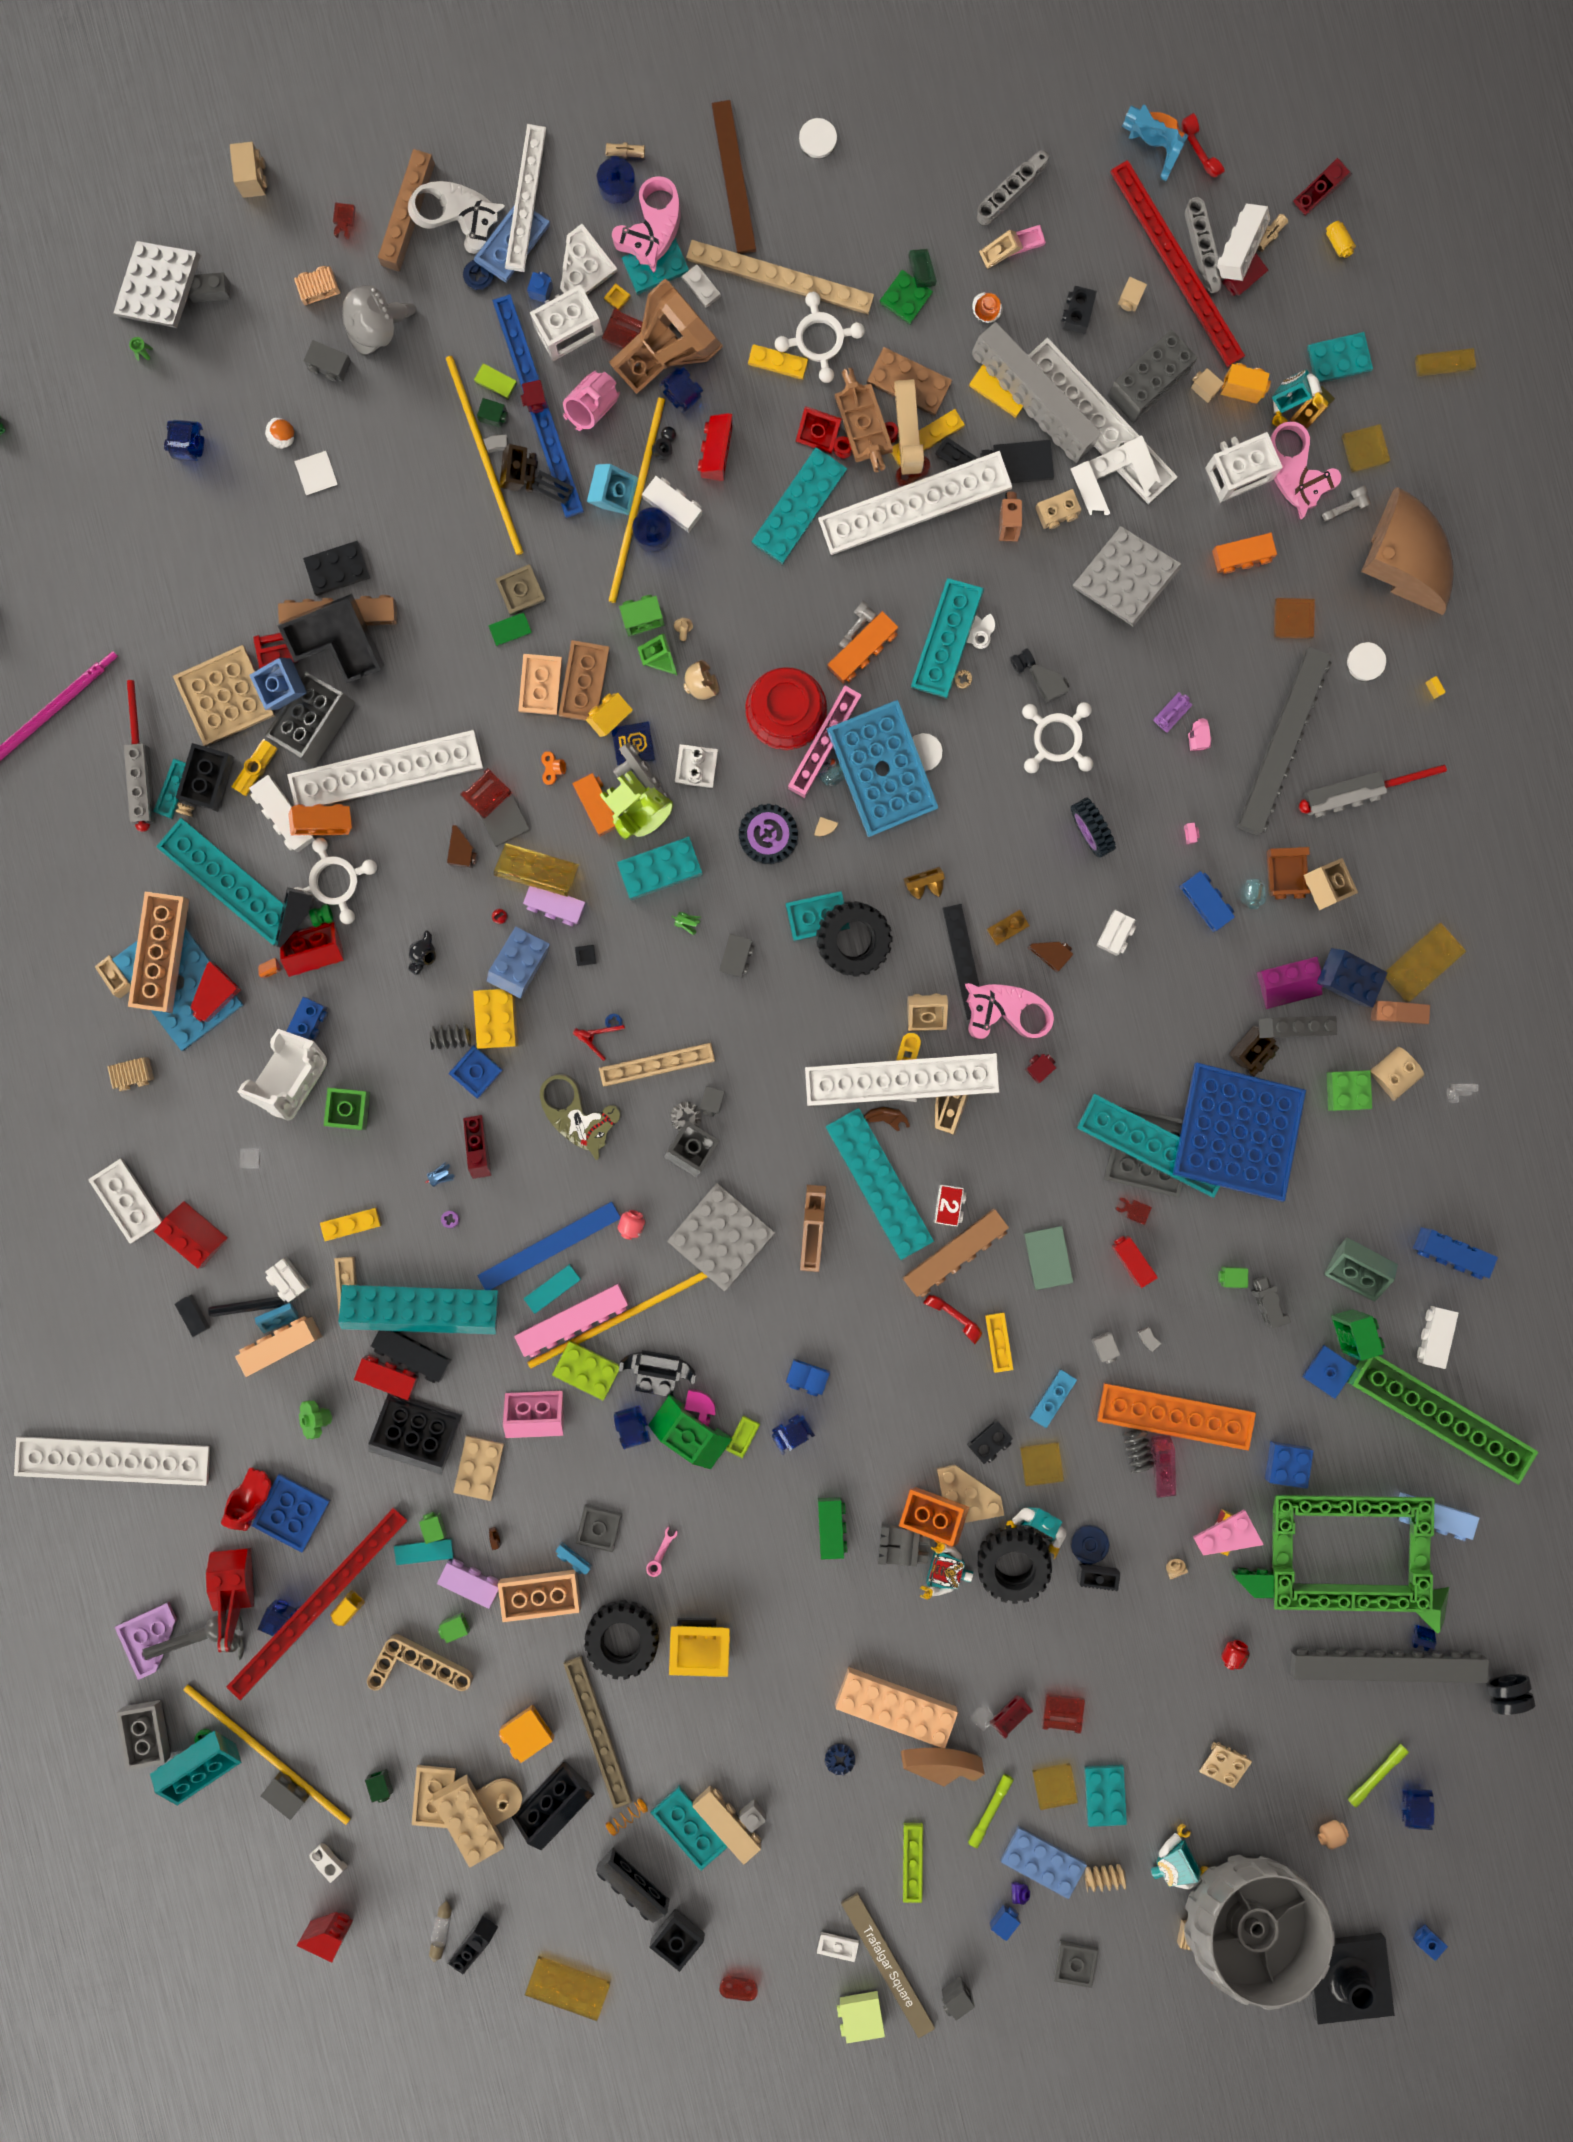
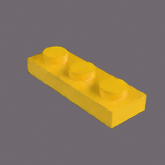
M755 344L752 346L748 365L802 380L808 364V359Z
M377 1208L321 1222L320 1226L324 1241L380 1227L381 1222Z
M1005 1313L985 1315L994 1373L1013 1370Z

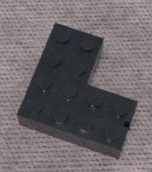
M352 594L286 619L278 625L294 662L330 648L346 684L362 678L363 675L368 676L378 672L384 667V663Z

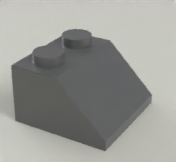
M687 1120L665 1153L664 1158L697 1177L719 1143V1140Z

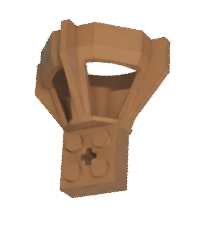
M664 279L648 294L640 334L610 360L609 363L637 394L664 368L673 365L707 362L723 345L667 279ZM671 322L683 335L681 338H678L668 327Z

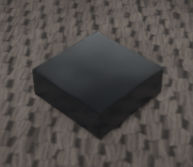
M594 945L575 947L577 966L597 964Z

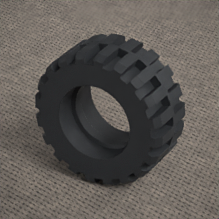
M848 901L842 905L834 906L832 911L828 910L826 912L824 920L821 919L819 923L821 925L820 929L816 933V936H818V941H816L817 947L820 950L821 957L837 972L847 976L852 975L853 977H859L861 974L868 975L871 970L876 971L880 968L879 964L881 962L884 963L887 960L886 955L891 951V947H889L890 942H893V936L890 935L892 930L890 925L887 924L885 916L874 907L858 901ZM850 921L863 922L871 931L869 947L864 953L855 957L843 954L837 945V936L840 929Z
M1006 1525V1529L1002 1530L999 1527L995 1529L994 1535L989 1533L986 1536V1541H982L977 1556L979 1579L983 1583L984 1589L987 1592L991 1591L992 1597L995 1599L1000 1597L1001 1602L1007 1603L1009 1600L1012 1601V1604H1018V1601L1022 1600L1023 1603L1029 1602V1598L1035 1599L1039 1596V1591H1045L1047 1588L1046 1583L1048 1584L1051 1580L1052 1562L1046 1541L1042 1540L1041 1535L1038 1533L1034 1535L1032 1529L1027 1528L1024 1530L1021 1525H1017L1016 1528ZM1010 1552L1023 1553L1033 1561L1031 1569L1020 1576L1003 1574L996 1567V1563L1000 1557Z
M620 1600V1603L610 1602L608 1606L601 1607L589 1622L584 1638L585 1651L588 1653L587 1658L589 1662L592 1661L594 1663L593 1667L596 1670L600 1669L602 1675L606 1677L608 1674L613 1676L612 1679L617 1680L618 1677H623V1680L629 1679L631 1675L636 1677L640 1675L642 1670L645 1671L655 1658L659 1643L657 1623H654L652 1614H648L645 1607H638L636 1602L632 1601L631 1604L626 1603V1600ZM617 1623H625L632 1626L640 1636L638 1649L635 1653L628 1656L613 1654L604 1643L606 1630L611 1625Z

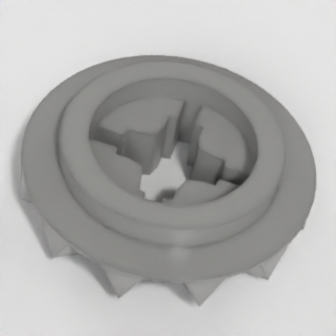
M682 1102L674 1107L671 1113V1121L677 1130L680 1131L686 1122L685 1120L678 1121L683 1116L682 1109L687 1114L694 1113L689 1118V1121L697 1127L700 1125L702 1116L700 1109L695 1104Z

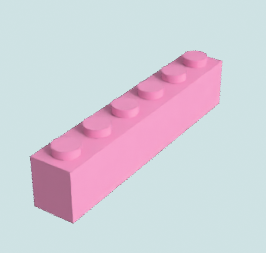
M847 686L843 687L789 783V790L803 798L806 797L833 749L826 728L850 719L861 699L860 693Z
M618 1283L516 1334L514 1337L523 1356L529 1355L531 1358L541 1353L540 1349L544 1347L550 1349L558 1344L557 1341L562 1338L568 1340L574 1337V1332L580 1329L582 1332L592 1327L591 1324L596 1321L602 1323L608 1320V1315L614 1312L618 1315L626 1311V1306L629 1305V1302Z

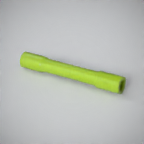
M1400 1744L1371 1777L1347 1800L1357 1808L1372 1789L1395 1765L1402 1761L1409 1751Z
M1007 1774L1002 1776L993 1798L968 1841L972 1847L978 1849L990 1822L1014 1781L1011 1776Z

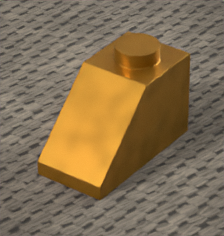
M1321 386V395L1328 401L1329 406L1335 398ZM1313 396L1312 399L1306 401L1290 421L1303 425L1307 430L1328 406L1321 403L1319 410L1313 404L1315 397Z

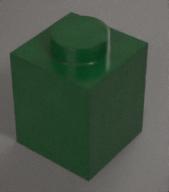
M482 398L477 418L479 422L501 428L502 424L507 421L508 412L504 404Z
M387 1769L369 1774L365 1779L371 1802H385L393 1793Z

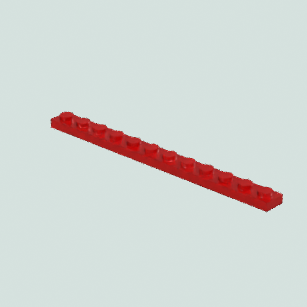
M1126 160L1111 169V175L1227 368L1242 360L1245 354L1129 161Z
M393 1508L236 1675L226 1688L241 1701L408 1521Z

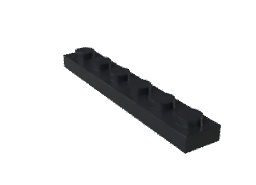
M962 904L942 909L966 1019L970 1020L971 1009L969 1003L966 1002L970 993L965 984L970 983L979 987V981Z

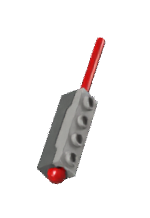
M127 680L132 738L131 745H124L130 822L135 824L136 829L140 832H145L150 828L151 823H156L155 812H153L154 797L150 747L140 744L135 681Z
M1441 765L1386 781L1383 780L1381 771L1304 793V799L1299 803V810L1309 816L1315 815L1318 818L1327 815L1326 811L1334 810V813L1345 810V806L1352 804V807L1363 805V801L1368 799L1371 802L1381 800L1382 795L1387 793L1386 788L1447 772L1446 765Z

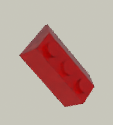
M730 413L710 416L709 422L705 423L704 433L707 434L706 441H702L701 452L704 453L703 460L699 459L698 471H701V478L724 481L733 430V416Z
M335 921L329 924L326 922L322 923L318 927L311 926L295 931L283 946L280 947V961L288 977L344 961L343 948Z
M185 1201L167 1215L154 1230V1233L197 1269L203 1268L228 1239L226 1235Z
M338 1912L312 1920L297 1943V1947L332 1963L353 1920L347 1914Z

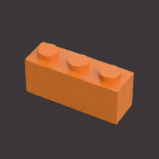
M1272 532L1215 546L1212 550L1217 572H1224V574L1232 573L1236 568L1240 567L1242 569H1249L1254 564L1260 562L1261 565L1271 563L1272 559L1277 555Z
M591 773L572 783L598 835L601 837L616 829L615 824L612 822L614 820L612 817L614 812L600 796L602 793L601 787L604 785L599 776L595 777Z
M298 804L291 807L288 813L291 835H348L352 828L350 807L343 806L342 804H335L333 806H324L322 804L305 806Z

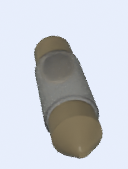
M447 1901L439 1907L435 1918L429 1957L433 1962L442 1958L447 1941L452 1912Z

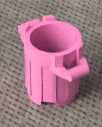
M595 370L588 374L564 399L563 407L565 413L563 417L565 420L568 419L573 423L578 431L591 429L617 402L620 391L617 392L615 389L616 381L606 372L601 374L596 373Z

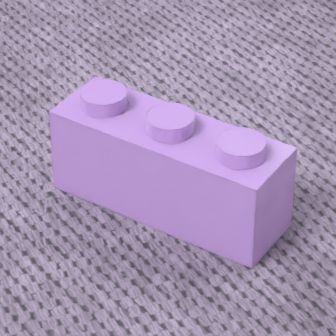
M532 882L523 902L527 906L526 910L537 913L538 910L545 913V917L553 920L556 917L563 919L562 923L572 927L574 924L579 925L587 905L581 900Z
M449 1559L437 1584L489 1609L498 1592L499 1580L493 1576L486 1577L482 1575L481 1571L471 1567L469 1569L463 1566L464 1563L460 1560Z

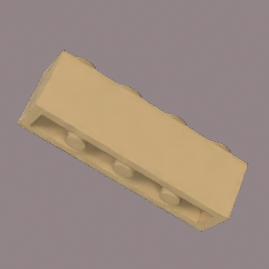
M710 1785L693 1800L692 1807L744 1865L761 1850V1838L755 1832L750 1833L735 1814L736 1810L730 1803L726 1804L722 1799L723 1795L718 1789L714 1790Z

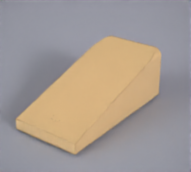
M1008 230L980 250L979 253L987 269L1020 251L1023 246L1017 233L1013 230Z
M109 955L97 964L95 968L112 994L122 998L130 992L131 984Z

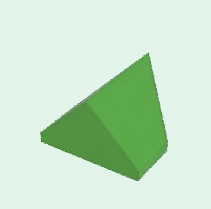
M660 634L638 647L643 666L646 665L677 675L665 634Z
M1449 1587L1433 1590L1432 1612H1416L1437 1634L1440 1633L1445 1620Z

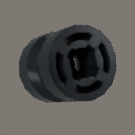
M1028 648L1022 650L1021 654L1010 657L1011 664L1017 674L1024 672L1026 667L1031 668V666L1036 665L1034 657Z

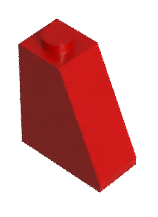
M209 961L207 963L190 1007L194 1011V1017L200 1022L202 1020L209 1022L241 991L215 962Z
M1123 1235L1114 1241L1115 1244L1111 1247L1136 1286L1143 1288L1158 1278L1131 1237H1124Z

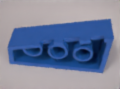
M1421 1227L1413 1249L1418 1250V1255L1429 1258V1256L1435 1257V1262L1443 1265L1450 1263L1454 1265L1453 1269L1463 1273L1465 1270L1472 1272V1277L1480 1280L1483 1277L1490 1279L1498 1259L1497 1256L1475 1247L1472 1248L1466 1243L1452 1240V1237Z

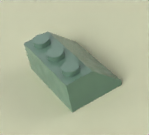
M1346 1238L1337 1248L1324 1275L1375 1302L1395 1280L1398 1264Z

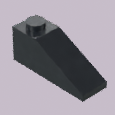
M287 887L275 939L277 947L283 946L307 917L309 909H313L315 899L312 898L313 895L310 892Z

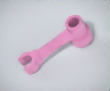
M669 1526L665 1530L664 1540L654 1560L647 1564L646 1571L652 1577H656L661 1573V1561L672 1539L677 1536V1530L673 1536L668 1535ZM657 1565L658 1569L653 1571L650 1567Z

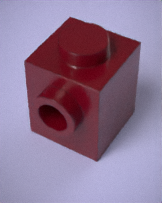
M541 380L522 384L524 394L521 395L523 407L527 406L528 411L533 413H539L548 408Z
M1036 1054L1029 1060L1031 1064L1025 1070L1039 1084L1056 1069L1054 1065L1056 1062L1049 1054L1046 1056L1045 1054L1040 1056Z

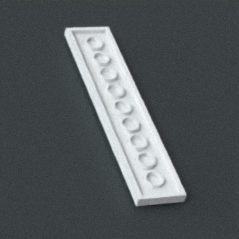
M1048 338L1028 355L1102 433L1094 445L1102 455L1139 437L1133 428ZM1146 443L1161 480L1160 484L1156 481L1148 490L1151 495L1146 498L1132 464L1117 470V472L1149 505L1177 479V476Z
M1000 451L819 517L818 519L830 554L834 555L1012 489V485Z
M471 730L287 775L294 805L314 806L322 804L327 806L482 769L483 764L475 731Z
M997 1053L805 1067L807 1106L1000 1093Z
M18 1436L16 1437L14 1476L207 1486L209 1480L210 1446Z

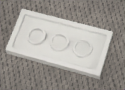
M123 1158L88 1179L130 1244L158 1227L163 1221Z

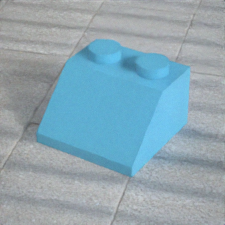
M598 464L595 466L587 502L601 509L629 515L638 477L612 464Z

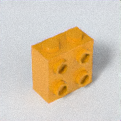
M1241 363L1232 364L1224 377V384L1220 395L1257 404L1261 398H1264L1266 392L1269 391L1271 381L1268 378L1270 373L1265 372L1261 368H1247L1246 365Z
M531 1705L506 1722L499 1730L500 1739L504 1744L507 1743L509 1745L511 1755L515 1760L518 1759L520 1763L553 1742L555 1737L534 1705Z

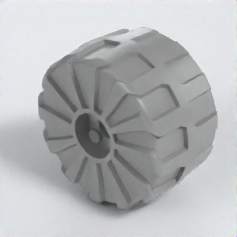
M1234 1855L1228 1857V1862L1218 1867L1212 1866L1200 1876L1202 1882L1197 1889L1189 1894L1185 1909L1188 1911V1921L1184 1925L1185 1939L1187 1945L1194 1953L1195 1962L1216 1987L1244 2005L1250 2003L1260 2006L1265 2010H1276L1282 2006L1301 2002L1307 1998L1321 1979L1325 1978L1330 1968L1329 1963L1333 1946H1335V1931L1332 1929L1328 1915L1329 1909L1323 1898L1297 1872L1282 1863L1264 1856L1254 1859L1245 1858L1242 1855ZM1257 1924L1256 1930H1252V1927Z

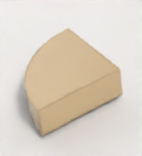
M820 817L814 836L821 837L830 834L836 829L838 823Z

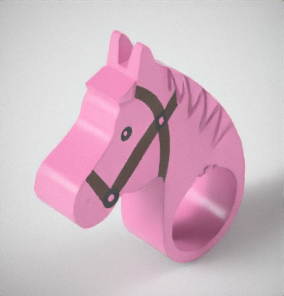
M1285 422L1279 425L1270 436L1283 467L1274 478V481L1285 498L1297 507L1299 518L1303 519L1307 509L1314 508L1321 495L1335 489L1339 485L1341 474L1339 470L1334 468L1328 469L1324 473L1318 470H1308L1309 433L1303 425L1297 422ZM1283 430L1296 432L1302 440L1300 454L1292 458L1289 456L1284 457L1278 451L1275 444L1277 433Z

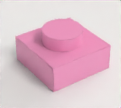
M1195 823L1184 825L1186 844L1198 842L1197 839L1200 837L1198 827H1195Z

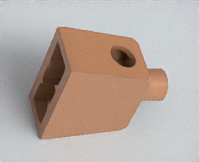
M1007 492L1000 508L999 541L1018 542L1022 528V500L1017 499V493Z

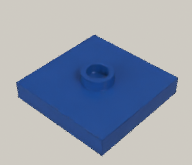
M473 1045L448 1074L478 1099L500 1075L503 1069Z
M1323 1345L1302 1377L1336 1399L1357 1367Z

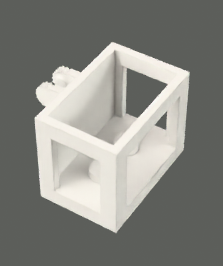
M581 285L562 295H555V299L544 301V305L530 312L534 328L552 361L559 359L603 334L599 317ZM590 326L593 327V333L557 351V344Z
M1268 432L1242 443H1239L1238 439L1233 437L1231 438V445L1233 446L1231 448H1228L1225 441L1220 443L1222 451L1214 454L1205 467L1220 502L1272 481L1283 468ZM1216 467L1224 483L1222 490L1213 472ZM1267 476L1266 478H1264V479H1262V480H1259V481H1257V482H1254V483H1252V484H1250V485H1247V486H1245V487H1243V488H1240V489L1234 491L1235 489H1237V488H1239V487H1241V486H1244V485H1246V484H1248V483H1251V482H1253V481H1255V480H1258V479H1260V478H1262V477Z

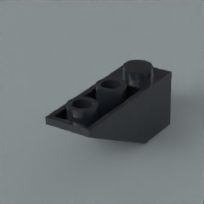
M482 1916L447 1964L461 1974H464L490 1943L498 1926Z

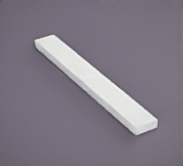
M527 124L505 269L525 272L546 137V127Z

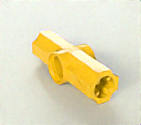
M263 739L251 758L245 761L243 770L231 787L247 796L250 792L249 788L256 783L259 777L264 775L266 766L278 748ZM258 763V770L251 772V766Z

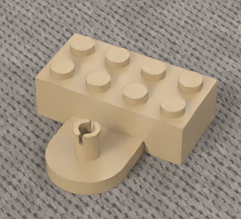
M465 1775L433 1793V1804L469 1868L504 1849V1839L496 1825L515 1815L522 1804L521 1789L517 1783L510 1779L501 1778L494 1780L476 1791L468 1775Z

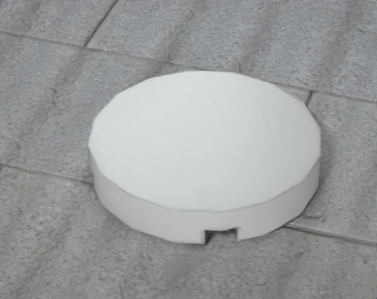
M815 118L807 121L802 126L799 134V143L801 149L812 158L826 157L836 146L837 133L829 121Z
M1370 642L1360 643L1355 646L1347 658L1349 672L1353 677L1361 681H1370L1379 677L1386 666V656L1383 650L1378 645Z
M921 733L914 735L912 739L925 772L933 770L942 759L943 750L941 743L930 734Z

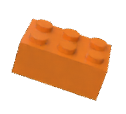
M915 1487L909 1491L899 1527L953 1547L959 1543L969 1507Z

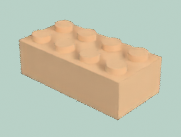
M303 1316L291 1322L292 1327L289 1328L286 1325L274 1331L275 1336L272 1337L269 1334L257 1340L258 1345L255 1346L252 1343L240 1349V1354L235 1356L245 1377L323 1337L313 1317L306 1319Z
M575 1570L503 1578L498 1582L502 1622L579 1613L582 1608L578 1575Z

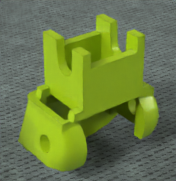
M629 771L625 774L626 778L623 775L617 778L621 783L617 789L611 787L607 790L608 794L605 791L600 794L601 798L614 812L612 816L614 820L612 822L615 824L619 835L624 839H628L633 835L637 837L645 836L653 832L667 820L674 806L673 801L656 790L655 787L645 789L632 771Z

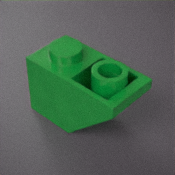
M1237 1568V1571L1232 1570V1575L1254 1598H1274V1575L1268 1569L1257 1568L1256 1571H1249L1248 1568Z

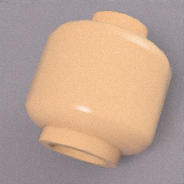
M1332 1820L1321 1825L1319 1828L1320 1834H1318V1839L1321 1845H1325L1328 1849L1333 1850L1346 1844L1349 1834L1343 1823Z

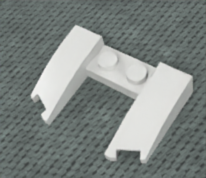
M1142 435L1095 459L1071 468L1090 515H1092V510L1104 511V515H1110L1097 479L1125 466L1133 465L1146 498L1151 495L1148 491L1156 481L1160 484L1161 480Z

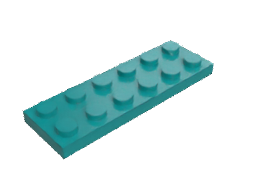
M815 447L751 543L781 564H784L846 473L847 468Z
M947 578L911 688L948 699L984 588Z

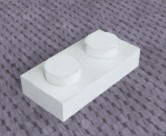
M695 265L682 276V279L705 308L721 297L720 292L698 265Z
M821 1932L817 1954L855 1962L859 1940Z

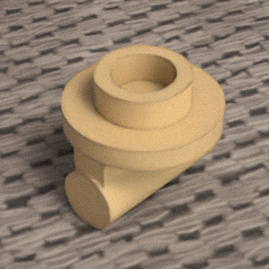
M680 618L674 622V629L680 633L679 639L685 641L687 639V632L693 628V623L690 619Z
M1173 1559L1166 1565L1170 1580L1188 1573L1185 1563L1181 1559Z

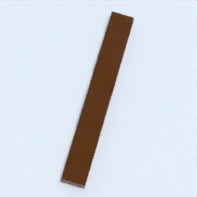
M731 101L712 103V110L737 253L756 252Z

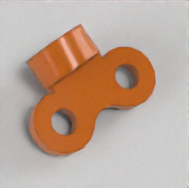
M547 751L542 754L541 761L545 765L542 779L545 784L552 785L556 782V775L566 773V763L564 759L555 760V755L552 752Z

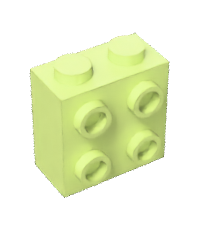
M878 1991L840 1997V2005H837L838 2017L843 2019L840 2029L842 2037H846V2043L885 2037Z

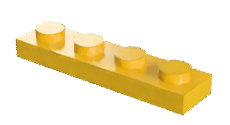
M956 409L919 430L920 445H923V452L944 440L946 436L949 437L964 428L965 424ZM899 443L892 446L893 452L891 454L898 465L901 466Z

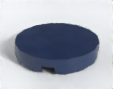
M1086 1525L1077 1529L1071 1538L1070 1544L1075 1557L1085 1564H1095L1102 1561L1108 1554L1110 1546L1105 1532L1094 1525Z

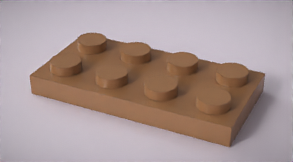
M883 347L867 380V384H871L873 387L895 397V381L914 379L917 408L936 416L952 380Z
M571 640L559 717L586 721L585 719L590 716L588 712L595 706H600L610 650L609 646Z

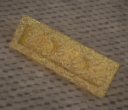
M1474 348L1421 354L1415 357L1417 376L1474 370L1476 368Z

